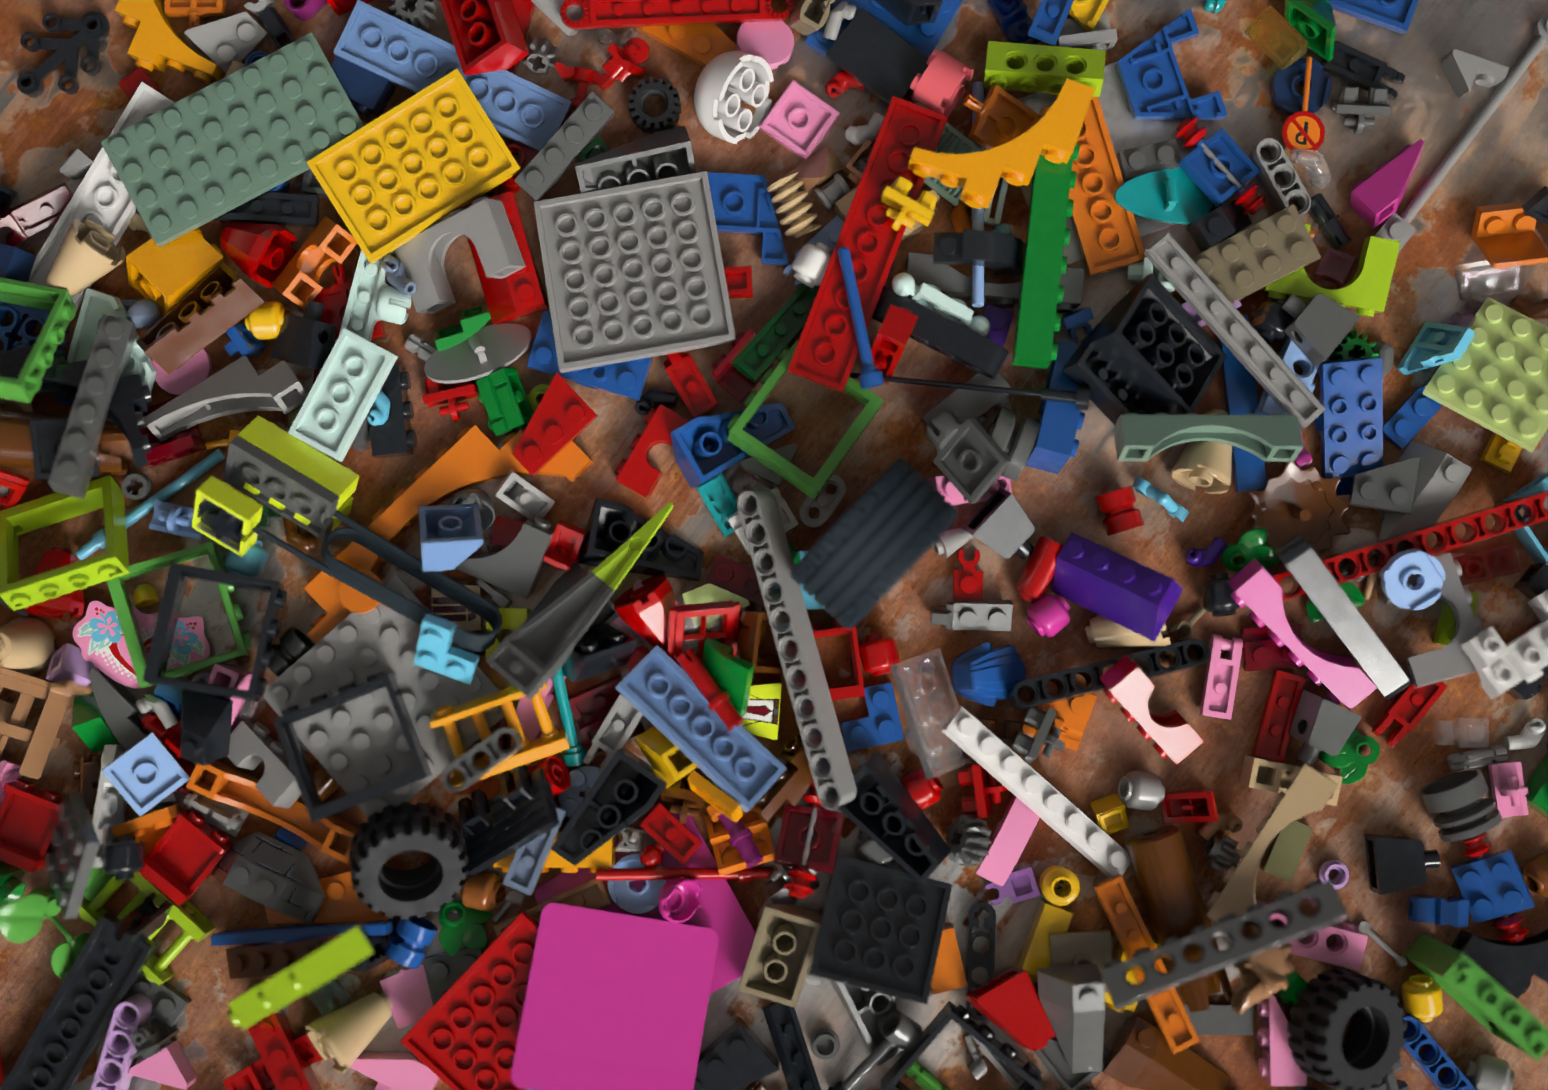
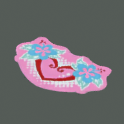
M99 601L90 602L86 616L76 624L72 633L74 641L82 650L81 655L83 659L92 662L112 680L127 687L141 688L139 687L115 608L106 606ZM132 606L148 656L159 612L145 614ZM178 617L166 671L206 659L209 656L210 646L203 633L204 619L202 617Z

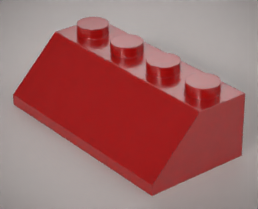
M440 0L463 74L474 75L507 70L529 55L511 0Z
M510 191L490 197L489 199L502 201L526 265L525 268L503 279L486 277L477 249L468 237L492 324L495 325L549 310L516 196Z

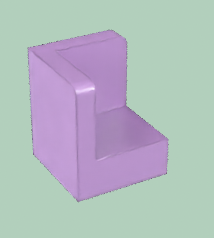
M66 643L52 654L45 679L52 682L70 681L87 686L91 683L89 671L97 667L92 662L83 659L81 648Z

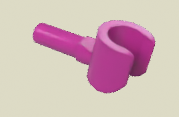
M1305 446L1294 461L1300 469L1307 468L1312 461V457L1305 449Z

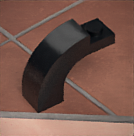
M982 230L934 232V264L978 265L993 269L995 275L1022 276L1025 243L1021 239L1008 234Z

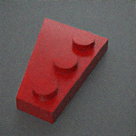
M556 372L512 455L534 477L589 426L598 415Z

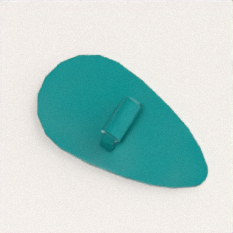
M1181 167L1167 168L1135 177L1124 183L1114 193V201L1125 210L1137 216L1171 224L1188 225L1195 223L1206 216L1213 206V203Z

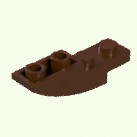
M800 732L787 741L784 750L780 754L787 762L784 765L787 769L751 808L756 815L767 822L785 801L795 806L813 781Z

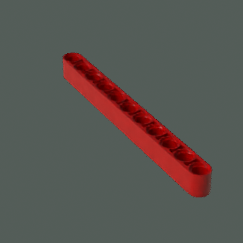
M1548 491L1532 493L1327 556L1320 560L1336 582L1340 584L1381 571L1387 562L1398 554L1396 548L1401 541L1407 544L1408 550L1417 548L1430 555H1434L1548 520V511L1544 508V500L1548 497ZM1518 505L1524 510V516L1520 521L1514 516V510ZM1489 514L1495 519L1494 527L1490 530L1486 528L1484 522ZM1459 523H1462L1466 528V533L1461 539L1455 534V528ZM1430 532H1433L1437 537V542L1432 548L1426 544V536ZM1373 549L1379 554V560L1374 566L1370 565L1367 560L1368 553ZM1346 558L1350 563V570L1343 575L1338 570V564L1342 559ZM1288 569L1270 574L1279 585L1286 576H1289L1293 581L1290 591H1282V601L1306 594Z

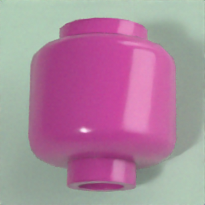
M1044 594L1040 600L1034 602L1027 609L1028 618L1026 622L1039 637H1054L1069 624L1070 615L1068 610L1070 606L1060 595L1055 598L1050 594Z

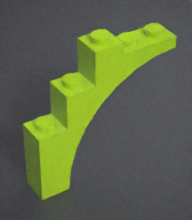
M358 924L285 969L249 987L243 994L228 1003L231 1008L227 1011L228 1016L236 1027L241 1025L242 1029L245 1030L272 1012L275 1013L302 995H307L374 953V949Z

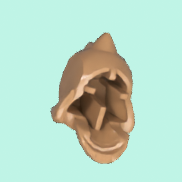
M1249 924L1245 937L1249 939L1256 938L1259 935L1258 929ZM1283 944L1234 964L1235 968L1239 969L1240 981L1243 987L1232 993L1231 1007L1233 1013L1241 1015L1257 1002L1271 998L1272 994L1281 989H1287L1288 983L1285 975L1296 970V967L1286 959L1293 950L1292 944Z

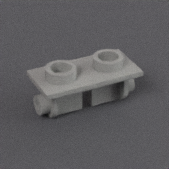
M195 791L193 794L189 793L183 802L186 805L185 809H194L200 812L206 818V822L237 837L249 814L248 811L212 800Z

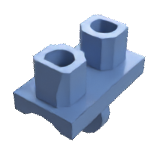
M155 500L154 514L149 529L199 540L204 539V534L192 528L194 508Z

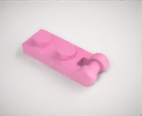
M1211 634L1200 715L1232 719L1243 648L1242 638L1232 637L1231 639H1225L1222 635ZM1221 650L1229 651V660L1220 658Z

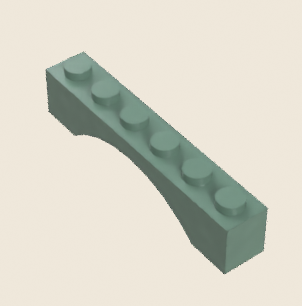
M1128 413L1119 416L1113 430L1117 461H1148L1157 453L1174 445L1194 441H1211L1236 446L1254 454L1265 462H1294L1304 447L1298 415H1285L1282 413L1273 415H1256L1254 413L1244 415H1227L1225 413L1214 415H1198L1196 413H1187L1185 415H1168L1167 413L1139 415L1137 413Z

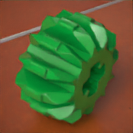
M1351 330L1329 355L1328 359H1333V361L1353 359V356L1349 358L1348 352L1351 350V354L1355 353L1356 358L1376 357L1379 353L1371 351L1376 342L1371 341L1367 343V333H1362L1358 336L1356 330Z

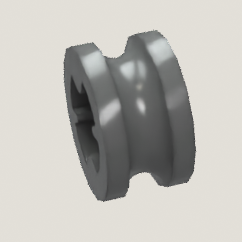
M130 474L122 482L123 494L132 500L147 499L153 490L151 480L141 474ZM135 480L143 483V488L139 489L138 495L137 492L131 490V486L136 485Z

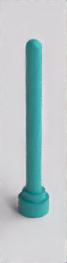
M561 667L554 678H552L562 727L566 729L569 737L570 749L563 751L562 755L566 766H577L584 763L583 760L587 753L585 747H582V744L577 740Z

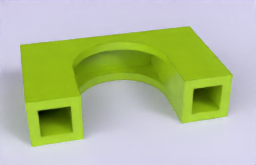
M1304 224L1308 232H1310L1311 225ZM1374 236L1364 238L1357 271L1351 281L1339 289L1330 290L1319 287L1310 280L1303 267L1262 288L1261 291L1269 292L1268 298L1285 300L1286 296L1295 294L1304 303H1307L1319 293L1343 307L1357 309V315L1374 317V313H1382L1385 310L1401 241Z

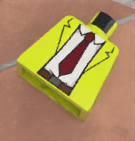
M782 682L751 685L747 712L743 716L744 721L741 723L750 734L777 740Z

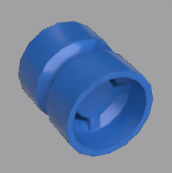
M417 915L409 916V919H400L396 926L398 934L391 936L384 953L401 965L419 968L426 954L424 946L431 944L438 928L423 917L418 918Z

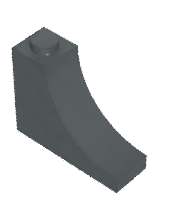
M539 517L530 518L523 524L519 534L509 545L491 552H474L455 569L527 599L535 590L545 564L542 560L543 556L549 549L556 528L551 527V523Z

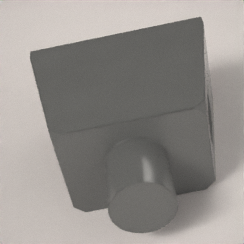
M1319 293L1307 303H1304L1295 294H1292L1281 306L1282 309L1294 318L1285 328V333L1315 366L1329 357L1361 318L1354 312Z
M1303 690L1289 731L1290 736L1303 742L1296 758L1313 766L1320 750L1333 756L1338 755L1362 716Z

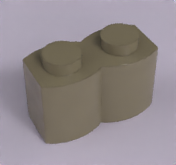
M801 0L790 13L789 27L804 36L814 33L826 23L830 13V4L835 0Z

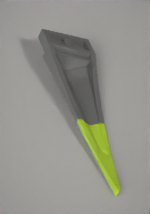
M667 503L633 536L583 579L507 636L486 662L527 698L532 700L549 678H554L672 511L674 505Z

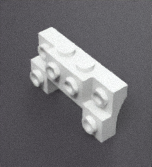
M1548 589L1527 602L1541 623L1533 626L1506 645L1492 626L1460 645L1475 666L1481 680V685L1490 699L1503 694L1524 679L1527 683H1530L1544 674L1541 669L1548 666Z

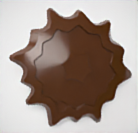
M1287 462L1280 475L1267 479L1263 490L1249 491V495L1254 501V508L1250 512L1251 517L1254 519V525L1251 529L1266 528L1268 534L1265 543L1274 549H1278L1299 533L1316 554L1331 549L1334 536L1351 533L1350 529L1342 521L1343 512L1349 506L1336 495V488L1340 478H1322L1315 466L1302 470L1295 462Z

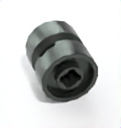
M291 626L279 638V645H271V649H274V657L271 666L268 668L279 677L315 644L303 632Z

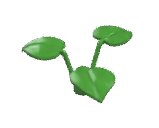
M103 867L92 868L84 898L92 901L114 875L106 874ZM40 886L33 889L29 894L22 895L1 905L0 932L10 942L23 943L38 934L42 927V920L46 918L65 936L67 942L56 945L50 956L52 970L59 978L64 980L90 934L80 933L72 938L68 930L55 917L61 911L60 906L56 905V893Z

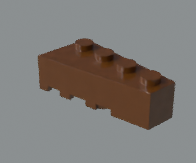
M221 261L145 332L136 343L151 359L170 374L182 367L191 357L262 305L264 301L231 268Z

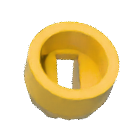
M141 584L133 591V601L136 608L148 607L159 601L155 588L149 584Z

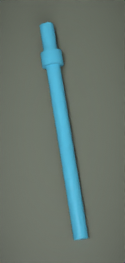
M218 448L126 514V529L154 510L155 500L165 502L225 459L226 456L223 451ZM104 528L93 534V539L75 551L80 560H84L99 548H106Z

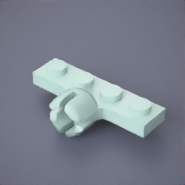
M361 250L339 336L343 328L371 341L377 321L383 320L401 325L407 320L409 314L406 313V308H411V295L408 296L395 287L386 284V271L382 268L384 258L393 256L394 251L371 264Z

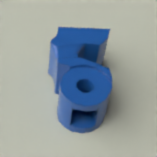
M1409 895L1408 920L1435 923L1437 925L1450 924L1454 927H1468V899L1459 895L1448 896V901H1446L1444 898L1434 895Z

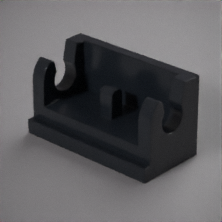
M149 894L144 899L143 904L139 905L121 921L114 922L109 926L107 932L101 936L100 941L124 958L163 926L173 904L166 900L157 908L153 904L156 894Z

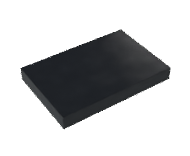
M863 8L860 9L826 53V57L889 105L893 96L903 99L910 91L911 83L918 73L923 74L928 67V58Z

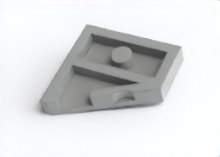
M246 11L188 29L184 32L225 73H227L231 66L232 60L241 62L268 34Z

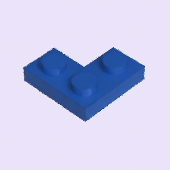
M892 682L864 687L869 716L840 722L847 752L904 740Z

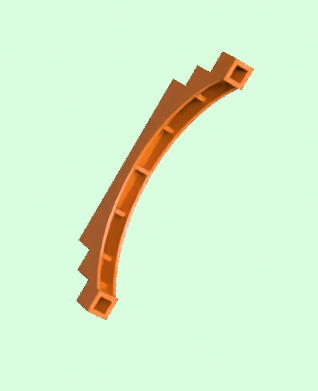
M476 425L472 428L470 426L466 427L456 437L458 441L451 448L447 446L436 455L435 459L437 461L430 468L426 466L415 475L414 479L416 481L408 489L403 487L394 495V502L387 509L383 507L373 515L371 519L374 522L367 529L395 544L406 530L419 519L418 507L436 506L456 494L459 490L495 479L505 478L510 470L518 475H531L512 455L524 432L522 430L518 433L515 431L511 432L502 441L504 446L500 449L480 427ZM572 440L536 475L562 476L574 482L594 462ZM353 541L345 549L340 548L332 554L336 559L356 570L364 569L372 571L374 574H376L384 560ZM317 569L309 576L307 580L310 583L304 587L313 599L328 613L326 616L321 614L310 625L313 629L307 635L315 644L352 613L343 606L339 599L341 581L320 569Z

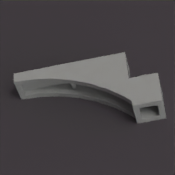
M244 355L143 419L160 442H163L197 424L235 413L283 411L286 415L302 405L308 394L285 360L259 375Z

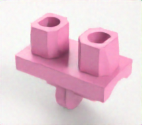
M1521 761L1489 764L1488 772L1491 782L1492 799L1496 803L1494 809L1500 811L1502 818L1529 815L1526 800L1528 787L1524 786Z

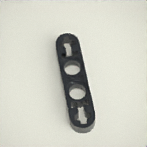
M983 901L975 902L968 911L966 980L968 986L965 987V995L971 992V987L976 989L983 985L977 984L972 980L971 975L975 968L984 967L987 970L988 978L986 982L994 979L996 913L993 906ZM982 906H984L986 912L990 913L989 918L984 919V928L990 927L989 934L982 931L973 933V927L979 928L980 924L979 919L974 917V912H979ZM980 936L985 937L989 942L988 950L982 954L976 953L973 949V941ZM965 998V1008L972 1014V1018L985 1020L986 1017L982 1013L976 1014V1010L971 1008V1004Z

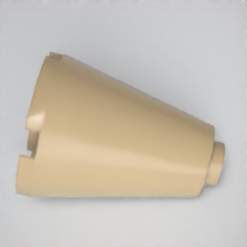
M76 218L71 223L44 280L45 285L68 290L72 298L122 264L126 258L125 250L122 246L119 249L113 243L116 238L101 225L88 219L82 223L80 218Z
M1213 409L1211 412L1204 413V415H1214L1217 413L1228 415V413L1220 409ZM1211 441L1187 442L1172 468L1173 480L1194 491L1196 486L1206 488L1205 493L1208 494L1227 492L1231 485L1232 445Z
M1100 615L1090 619V626L1085 627L1089 643H1095L1097 648L1166 646L1171 644L1169 637L1163 638L1162 636L1168 634L1166 624L1162 627L1155 642Z
M19 617L1 626L0 660H3L1 667L31 675L41 672L49 666L52 654L56 649H54L55 635L48 624L38 618Z
M373 992L312 1021L305 1026L306 1029L311 1030L307 1035L323 1060H332L335 1065L331 1068L338 1074H343L392 1016L390 1009L393 1008V1005L385 994L379 995Z

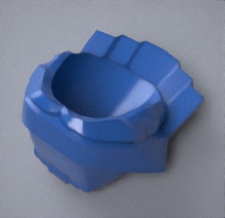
M989 642L958 655L952 661L950 669L951 683L956 694L968 700L994 707L997 700H1008L1009 690L1017 683L1025 680L1026 677L1024 662H1021L1020 653H1016L1014 646L1003 645L993 648Z

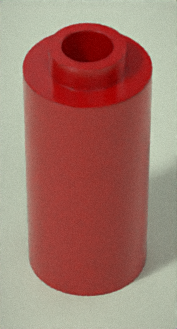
M1040 536L1014 588L1019 591L1017 597L1031 604L1035 600L1042 598L1055 574L1057 557L1063 545Z

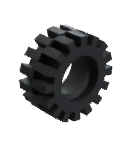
M654 76L648 77L649 81L646 82L644 79L640 80V85L638 87L634 85L632 88L633 93H629L628 108L634 124L637 127L640 126L643 132L647 133L648 130L651 134L667 128H674L675 121L678 123L680 119L679 114L682 110L676 87L673 88L670 81L666 83L664 78L658 77V80H654ZM651 96H660L666 102L664 112L658 116H651L644 110V103Z

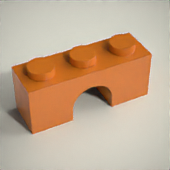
M325 216L273 282L272 286L305 310L306 301H313L323 288L320 286L319 280L324 270L333 262L342 264L356 246V240L338 224Z

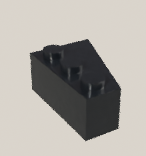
M740 1017L699 1054L693 1090H737L779 1071L780 1061Z

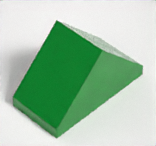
M93 691L90 695L75 697L72 728L93 753L104 750L105 745L120 744L108 727L98 707Z

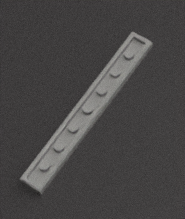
M1168 232L1145 250V256L1287 415H1298L1300 430L1307 427L1326 410Z

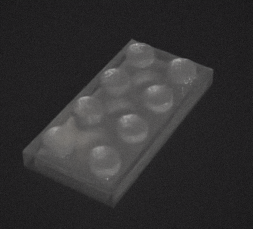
M940 648L890 665L926 779L935 778L975 761L941 731L959 705Z

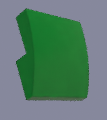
M483 304L459 311L461 323L435 330L434 339L438 352L463 342L479 331L491 318L487 305Z
M707 638L705 640L702 665L720 689L729 694V701L740 716L743 717L747 712L754 664L733 656L734 648Z

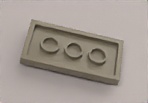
M1293 204L1191 259L1233 304L1320 259L1321 256Z

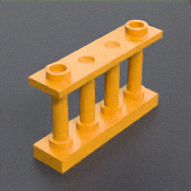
M548 681L531 700L543 732L540 738L532 741L525 738L512 703L513 700L525 697L515 686L454 707L451 704L443 705L435 709L430 717L429 724L431 729L443 725L455 759H458L466 751L454 721L471 715L482 742L492 735L483 711L498 705L501 706L508 727L516 729L521 733L523 745L515 755L481 779L570 749L566 729L560 731L554 729L541 694L542 690L548 689ZM485 753L483 758L475 760L476 765L480 768H485L489 764L490 757ZM456 768L451 772L450 778L455 786L463 783L464 774L460 769Z

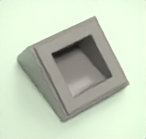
M77 148L61 165L59 171L72 180L85 177L94 159Z

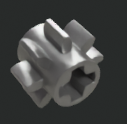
M533 36L531 43H526L529 55L524 57L522 64L527 65L532 73H544L547 75L549 67L555 68V63L558 61V58L555 57L558 47H553L549 38L537 39Z
M1222 834L1220 839L1213 837L1208 842L1204 851V856L1209 859L1207 865L1221 873L1225 871V868L1236 867L1241 858L1239 856L1241 851L1236 848L1239 842Z

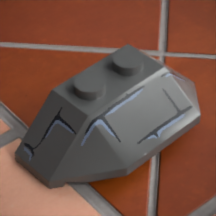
M260 831L232 843V848L226 853L211 875L223 885L275 911L312 924L326 896L321 888L311 856Z

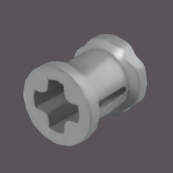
M836 173L830 182L820 189H814L813 192L821 205L829 211L834 203L851 190L845 180Z

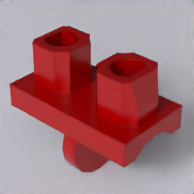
M631 38L624 47L612 43L607 48L612 55L602 67L612 79H619L625 83L633 74L642 77L647 72L645 67L638 65L646 61L650 53L649 45L642 38Z
M429 378L425 379L426 395H422L424 404L434 407L448 403L447 406L439 407V412L441 416L451 414L453 421L461 420L460 411L470 409L468 401L461 403L457 401L478 397V387L473 383V380L454 383L455 388L445 390L444 383H437Z
M977 762L969 767L958 770L960 786L974 785L975 795L962 797L963 813L977 814L978 818H987L988 815L993 814L992 802L993 804L1001 803L1000 792L1007 791L1008 789L991 774L988 776V771Z

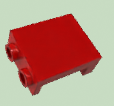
M17 779V781L5 783L3 790L7 791L0 808V861L32 873L44 868L45 855L50 853L52 847V830L57 828L59 823V806L61 803H65V800L62 799L63 795L52 790H45L43 792L35 789L34 783L24 779Z
M185 809L177 814L175 817L177 820L145 857L144 869L138 871L140 875L179 906L191 899L233 846L228 841L229 837L225 832L218 828L213 829L205 822L206 818L194 809Z

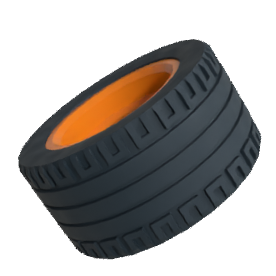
M898 458L790 572L791 578L799 585L803 584L802 589L810 596L814 595L813 599L821 607L825 605L824 609L832 617L836 616V620L844 628H852L868 614L928 552L958 516L957 509L949 501L945 502L946 498L938 490L934 491L935 487L929 481H923L924 477L916 469L912 471V466L902 458Z

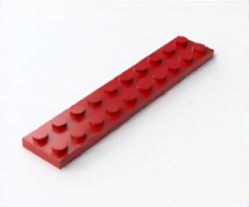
M892 97L792 357L788 373L835 391L844 392L859 349L838 250L842 246H846L850 250L866 329H868L907 227L902 224L898 231L892 229L895 220L886 215L890 206L881 202L882 194L887 186L891 187L895 180L901 176L913 184L907 197L917 201L925 178L915 175L913 170L908 169L910 157L914 147L931 152L936 151L948 116L901 98Z

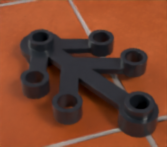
M89 12L82 19L60 18L54 13H48L43 17L42 24L51 33H59L61 30L77 31L70 39L38 37L32 32L24 33L20 38V43L29 52H37L38 50L56 52L33 72L27 71L20 74L17 79L18 89L28 97L35 98L40 96L45 88L43 80L65 62L64 75L60 77L58 86L68 95L77 93L79 90V82L77 81L79 49L85 43H87V56L81 59L80 67L90 76L99 74L101 71V64L99 62L100 41L104 40L110 32V23L100 12ZM56 19V25L49 27L51 20ZM97 21V27L90 29L92 23ZM31 38H34V44L32 46H28V41ZM90 62H94V67L91 70H87V65ZM31 78V84L25 87L26 81ZM68 81H72L73 84L71 88L66 89V83Z

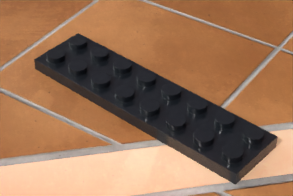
M108 912L103 914L0 1090H72L110 1026L115 1008L127 997L157 944L147 938L122 958L100 941L101 936L107 932L108 927L114 922L120 921Z

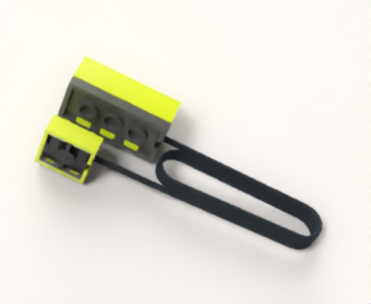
M258 415L238 436L229 442L223 480L225 482L211 476L197 489L192 528L240 557H243L250 547L256 544L259 534L328 575L421 626L427 613L447 620L341 562L330 553L328 545L341 539L351 540L482 617L493 629L492 632L487 634H474L455 625L452 643L468 651L478 652L489 649L495 643L502 626V615L494 604L441 572H423L421 560L347 517L351 512L354 499L351 495L356 491L359 475ZM230 485H232L233 487L237 488L238 490L242 491L250 497H247L244 494L238 492L237 490L233 489ZM257 501L322 539L321 557L325 564L257 526L261 520L263 506L257 503ZM341 522L350 526L335 529Z

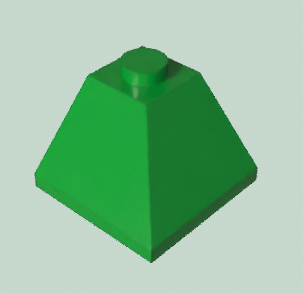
M1285 0L1284 31L1330 62L1333 59L1336 29L1332 5H1330L1328 0Z

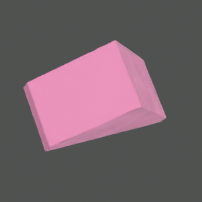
M177 1040L161 1049L162 1051L135 1064L129 1069L128 1073L132 1076L184 1090L194 1084L197 1078Z

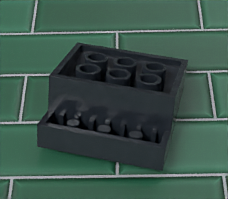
M1151 273L1129 291L1095 326L1071 356L1063 371L1077 386L1091 387L1090 400L1116 425L1119 416L1128 413H1137L1139 415H1155L1157 413L1185 415L1187 413H1194L1227 355Z

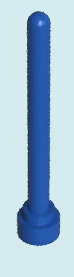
M842 246L838 250V256L863 368L860 370L861 375L858 378L861 389H868L883 385L884 380L882 371H878V366H874L850 250L846 246Z

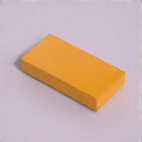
M694 770L688 776L690 789L730 820L737 823L743 816L740 804Z

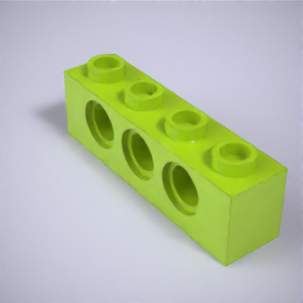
M988 41L983 88H991L998 85L1004 90L1059 95L1066 79H1070L1095 88L1092 97H1100L1104 80L1106 50Z

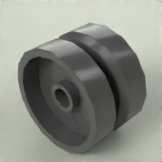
M1001 406L993 422H991L987 433L1012 459V462L1003 471L1001 476L1017 481L1035 443L1040 421L1026 416L1020 420L1015 431H1013L1017 418L1016 411Z

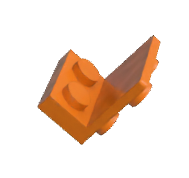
M1527 201L1477 207L1471 238L1492 268L1505 269L1512 266L1536 265L1548 262V250L1534 232L1537 220L1526 215L1522 208V205Z
M180 803L113 826L111 829L114 838L124 835H135V840L143 842L144 857H146L177 820L175 817L182 811Z

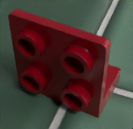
M175 398L147 407L149 414ZM146 424V428L140 429L141 435L147 434L151 452L145 453L148 465L143 467L153 468L206 450L198 424L177 433L163 442H160Z

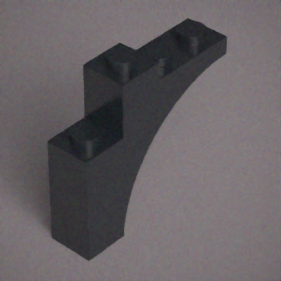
M1461 929L1451 945V948L1464 953L1506 992L1517 999L1529 989L1530 979L1533 975L1548 984V929L1526 937L1523 941L1509 944L1507 941L1477 937Z

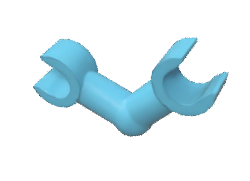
M1139 476L1132 486L1137 489L1136 492L1157 501L1158 504L1167 510V513L1172 518L1177 517L1183 522L1188 516L1189 511L1176 503L1167 492L1155 488L1147 480Z

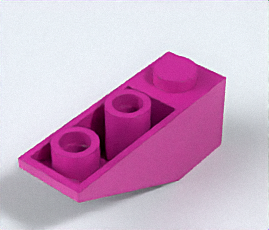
M1422 139L1412 146L1410 144L1405 146L1390 163L1384 162L1376 169L1374 175L1366 181L1364 179L1360 180L1352 188L1349 206L1372 228H1375L1397 211L1421 157L1424 144Z

